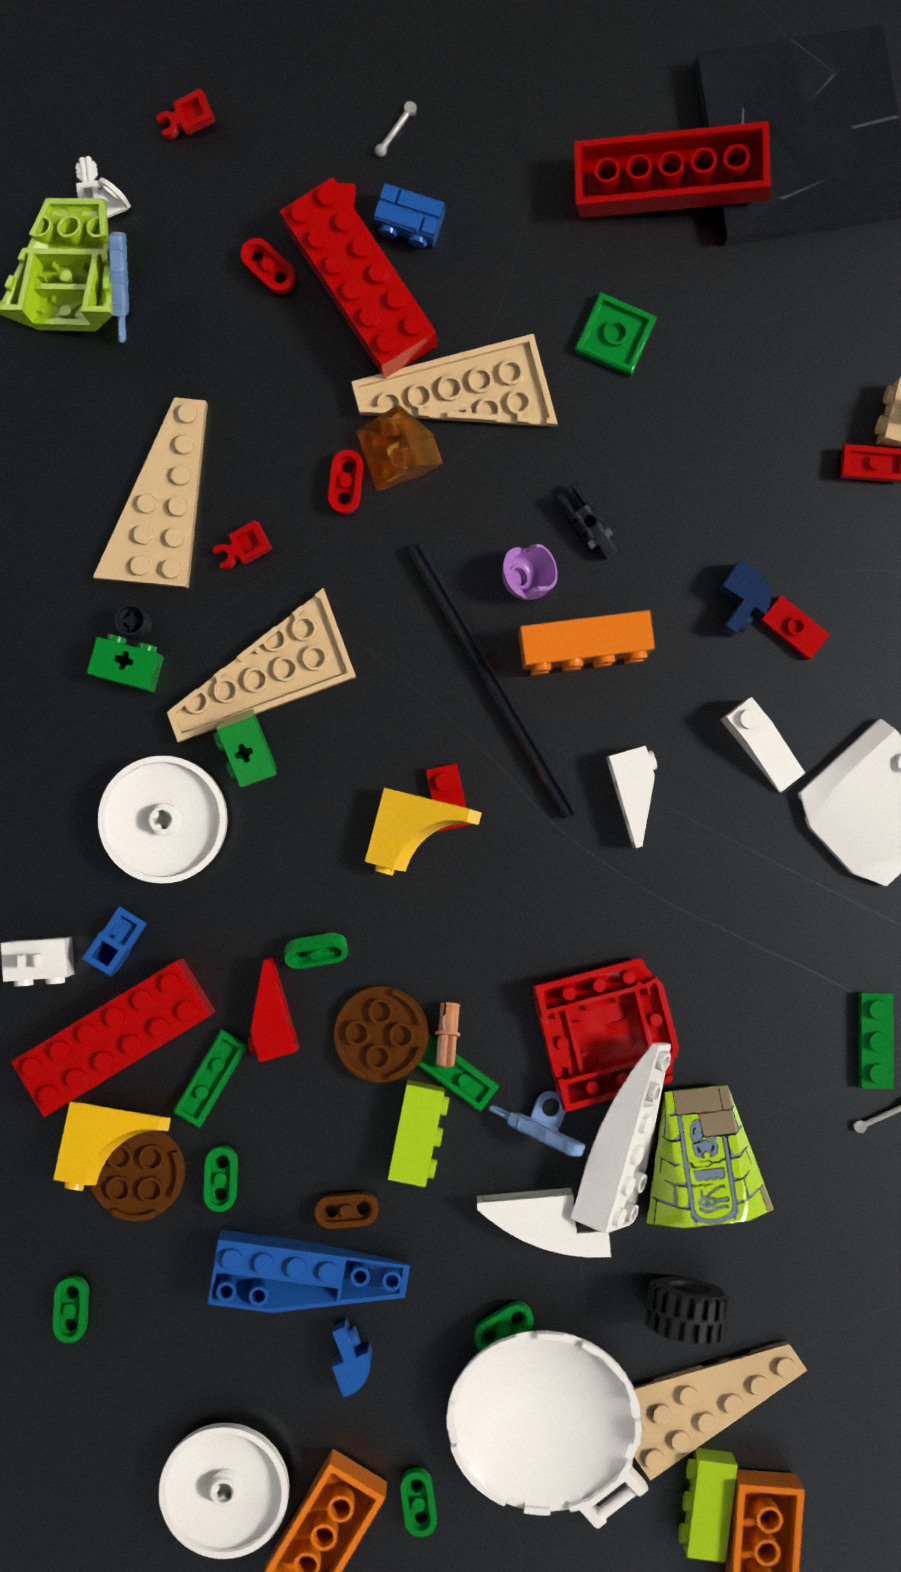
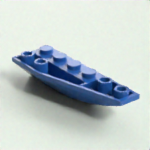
M220 1229L208 1304L274 1313L405 1298L410 1264L318 1243Z

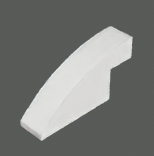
M571 1188L477 1196L478 1211L502 1230L524 1242L565 1255L611 1257L609 1233H602L586 1225L576 1226V1221L571 1219L574 1210V1198Z

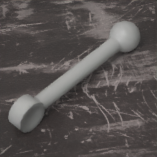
M408 101L405 103L402 116L382 144H378L375 147V154L377 156L383 157L386 155L387 146L409 116L416 114L417 106L414 102Z
M901 1105L865 1121L860 1119L854 1121V1130L858 1133H864L867 1126L901 1112Z

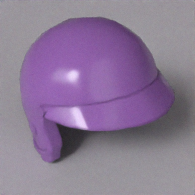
M536 544L528 548L515 547L506 553L502 571L503 583L508 592L516 598L523 600L538 599L552 589L557 582L556 562L551 552L543 545Z

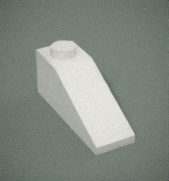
M752 697L741 702L720 719L779 793L805 773L772 721Z
M646 746L606 757L632 848L643 846L655 778L653 770L657 769L653 751L648 752Z

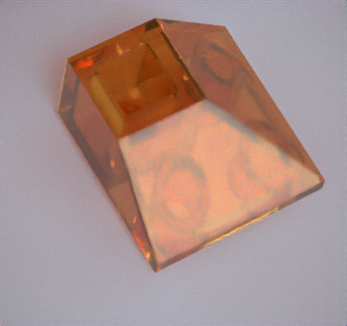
M401 405L394 406L356 432L376 490H382L420 477L443 463L433 433Z

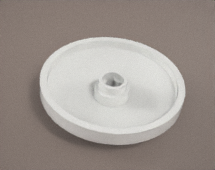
M173 756L147 757L131 763L122 769L107 786L98 811L99 834L110 858L129 875L151 883L178 882L203 870L219 852L227 831L226 803L216 782L198 765Z
M235 1423L207 1425L187 1435L179 1442L169 1456L159 1484L161 1512L173 1535L190 1550L216 1559L244 1556L264 1545L280 1526L289 1499L288 1472L284 1460L276 1447L256 1430Z

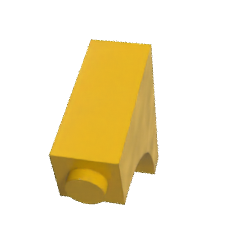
M384 788L365 862L375 864V871L393 875L394 870L406 872L408 863L415 850L428 836L439 829L454 824L479 825L481 812Z
M70 1102L53 1180L65 1182L64 1188L79 1191L84 1190V1185H96L104 1163L120 1144L143 1132L153 1130L168 1131L171 1118L87 1103Z

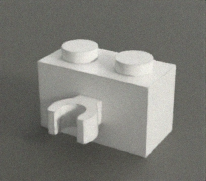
M72 937L17 940L1 943L3 982L14 981V986L34 985L33 979H45L46 984L65 983V977L75 974Z

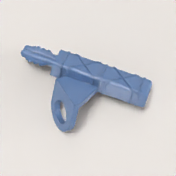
M112 232L109 235L113 316H117L118 341L123 343L126 340L125 316L129 313L126 234L123 232Z
M546 1091L537 1098L530 1117L522 1113H510L498 1106L491 1105L489 1107L491 1112L507 1119V1124L512 1126V1128L526 1133L532 1138H536L540 1142H544L546 1145L566 1153V1155H582L585 1144L559 1132L566 1111L562 1108L557 1092ZM554 1098L559 1102V1109L556 1114L547 1116L542 1111L543 1103L547 1099Z

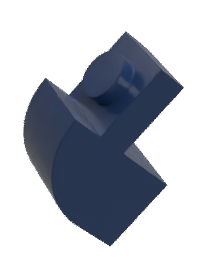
M742 559L735 564L718 589L721 593L738 603L721 630L731 637L738 630L744 633L754 618L749 614L752 613L760 618L766 614L770 605L771 592L766 578Z

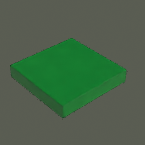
M600 292L574 352L628 376H632L657 316Z

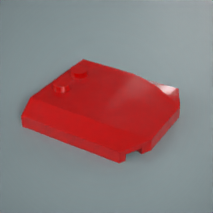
M641 958L626 960L532 986L534 1003L556 1091L562 1108L566 1112L614 1099L632 1070L653 1043L666 1042L671 1044L669 1051L671 1060L665 1072L663 1084L672 1082L673 1075L671 1073L674 1059L678 1055L679 1045L664 985L644 965L645 963Z

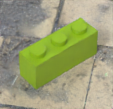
M413 1080L407 1081L388 1180L426 1187L427 1178L434 1179L437 1160L431 1158L434 1146L440 1147L444 1128H439L438 1123L440 1115H447L450 1097L444 1096L445 1087Z
M696 1448L693 1453V1459H688L686 1474L687 1479H690L689 1491H684L682 1506L683 1511L686 1512L685 1523H680L678 1535L679 1544H683L687 1558L726 1563L738 1467L732 1452Z

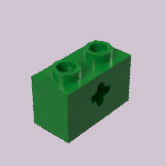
M108 634L107 639L96 638L87 674L145 691L155 692L164 656L156 653L157 647L138 642L137 647L126 645L127 639ZM121 659H132V666L120 664Z
M254 709L218 722L217 733H214V738L220 752L226 751L229 761L226 762V767L232 780L237 779L240 787H244L276 775V764ZM244 744L245 748H249V754L245 755L242 750H239V745Z

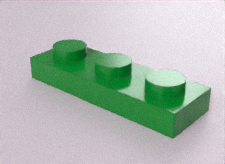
M858 992L859 1087L861 1089H894L893 993Z

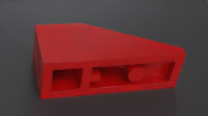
M274 957L263 961L250 1031L252 1036L248 1037L250 1051L253 1056H258L259 1062L290 1054L299 1049Z

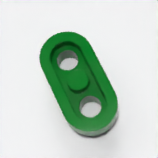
M333 932L296 938L289 941L284 947L285 963L295 969L337 963L345 959L348 954L346 938L341 934Z
M226 1145L216 1146L209 1152L205 1159L204 1172L205 1204L213 1211L223 1212L234 1204L237 1198L238 1156L231 1147ZM219 1156L226 1157L228 1165H219L217 1158ZM216 1189H225L227 1196L224 1198L218 1197Z
M69 1275L62 1279L54 1292L53 1332L64 1343H73L79 1340L88 1326L89 1287L87 1282L77 1275ZM69 1287H75L78 1290V1295H71ZM67 1319H74L77 1327H70Z
M513 1301L480 1321L474 1331V1340L477 1348L482 1351L490 1344L502 1338L531 1331L534 1320L530 1307L521 1301ZM514 1313H520L523 1315V1318L520 1321H513L511 1316ZM487 1330H493L496 1332V1335L493 1338H487L484 1333Z
M414 1467L407 1470L401 1479L400 1491L405 1526L412 1535L426 1537L435 1530L437 1525L433 1481L431 1475L425 1469ZM413 1480H420L422 1485L414 1487L411 1482ZM424 1512L427 1516L424 1519H419L416 1517V1514Z

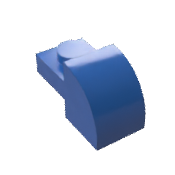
M119 906L103 932L100 931L82 959L107 975L113 976L130 955V950L147 926V923Z
M343 1318L334 1322L332 1330L340 1351L339 1355L334 1356L332 1369L342 1395L346 1397L358 1391L366 1382L370 1371L372 1350L370 1342L358 1347L361 1343L356 1327H350L347 1318Z

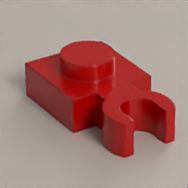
M201 88L174 101L173 104L176 111L172 113L164 111L156 116L157 121L161 125L171 122L169 128L161 131L167 140L176 138L181 129L190 135L216 122L206 95Z
M254 520L229 534L232 541L230 545L220 544L212 551L216 555L227 552L228 558L220 564V568L228 570L236 565L238 558H240L242 563L248 564L273 549L260 522Z

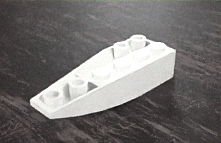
M666 1042L653 1043L616 1095L600 1126L589 1154L571 1219L605 1234L629 1226L635 1221L639 1206L636 1205L638 1196L644 1190L647 1183L645 1172L648 1165L665 1072L671 1060V1054L669 1053L671 1044Z

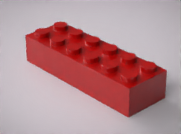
M769 121L574 141L576 207L580 218L770 201Z
M333 177L280 210L281 218L288 234L384 379L437 346L435 329Z
M181 958L13 1060L11 1063L45 1117L213 1014L215 1010L184 958Z

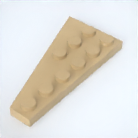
M534 334L404 367L385 379L382 374L351 381L360 415L557 427L558 425Z

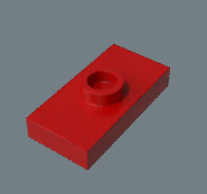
M782 595L778 597L760 619L764 625L808 660L813 657L830 636L827 631Z

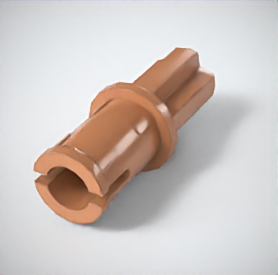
M440 1003L438 1031H435V1035L438 1036L437 1066L445 1068L454 1066L456 1039L460 1037L458 1032L460 1004Z

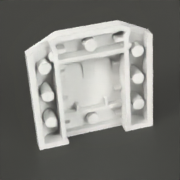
M878 719L798 793V796L803 804L807 827L851 874L876 882L882 886H888L901 873V735L884 720Z

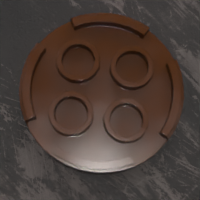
M386 986L366 988L351 996L338 1012L334 1029V1046L343 1065L355 1076L372 1082H391L409 1074L422 1060L429 1038L428 1023L419 1004L407 993Z
M153 1130L143 1132L120 1144L104 1163L97 1184L89 1186L93 1196L111 1213L110 1215L121 1220L133 1222L149 1220L164 1212L178 1197L185 1177L184 1159L176 1142L164 1131Z

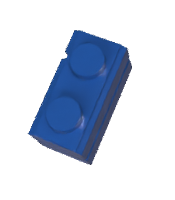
M385 183L373 218L374 228L378 229V233L386 238L395 239L396 236L406 238L409 244L417 248H425L426 245L434 247L445 215V202Z

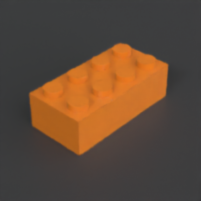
M650 610L521 626L518 634L523 672L530 671L531 676L549 674L551 668L561 667L562 672L580 670L583 664L593 663V668L612 666L615 660L624 659V664L640 663L655 649Z
M332 1449L269 1554L263 1572H342L386 1498L387 1481Z
M737 1469L725 1572H799L805 1489L795 1473Z

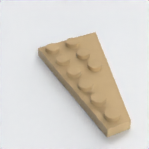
M174 397L94 573V579L189 588L207 414L206 400Z
M324 588L317 592L303 606L293 611L278 626L273 627L239 654L229 665L215 673L200 688L195 689L167 712L177 742H183L217 729L218 722L254 709L255 714H259L357 678Z
M784 1340L750 1350L748 1354L730 1359V1357L719 1359L718 1363L704 1367L699 1365L655 1378L653 1382L636 1387L632 1385L639 1402L642 1421L640 1446L637 1447L634 1458L651 1481L807 1371L806 1367L788 1341Z

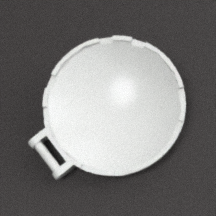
M522 1332L502 1338L487 1346L470 1360L457 1378L451 1392L447 1411V1430L451 1451L456 1463L470 1483L494 1502L504 1507L506 1504L524 1509L526 1514L551 1515V1511L570 1509V1513L580 1510L593 1526L599 1529L607 1523L606 1518L636 1495L642 1496L648 1491L645 1480L632 1466V1460L636 1454L637 1447L640 1446L642 1427L637 1395L632 1383L618 1363L594 1344L577 1336L562 1332ZM626 1482L627 1485L602 1505L597 1506L599 1501Z

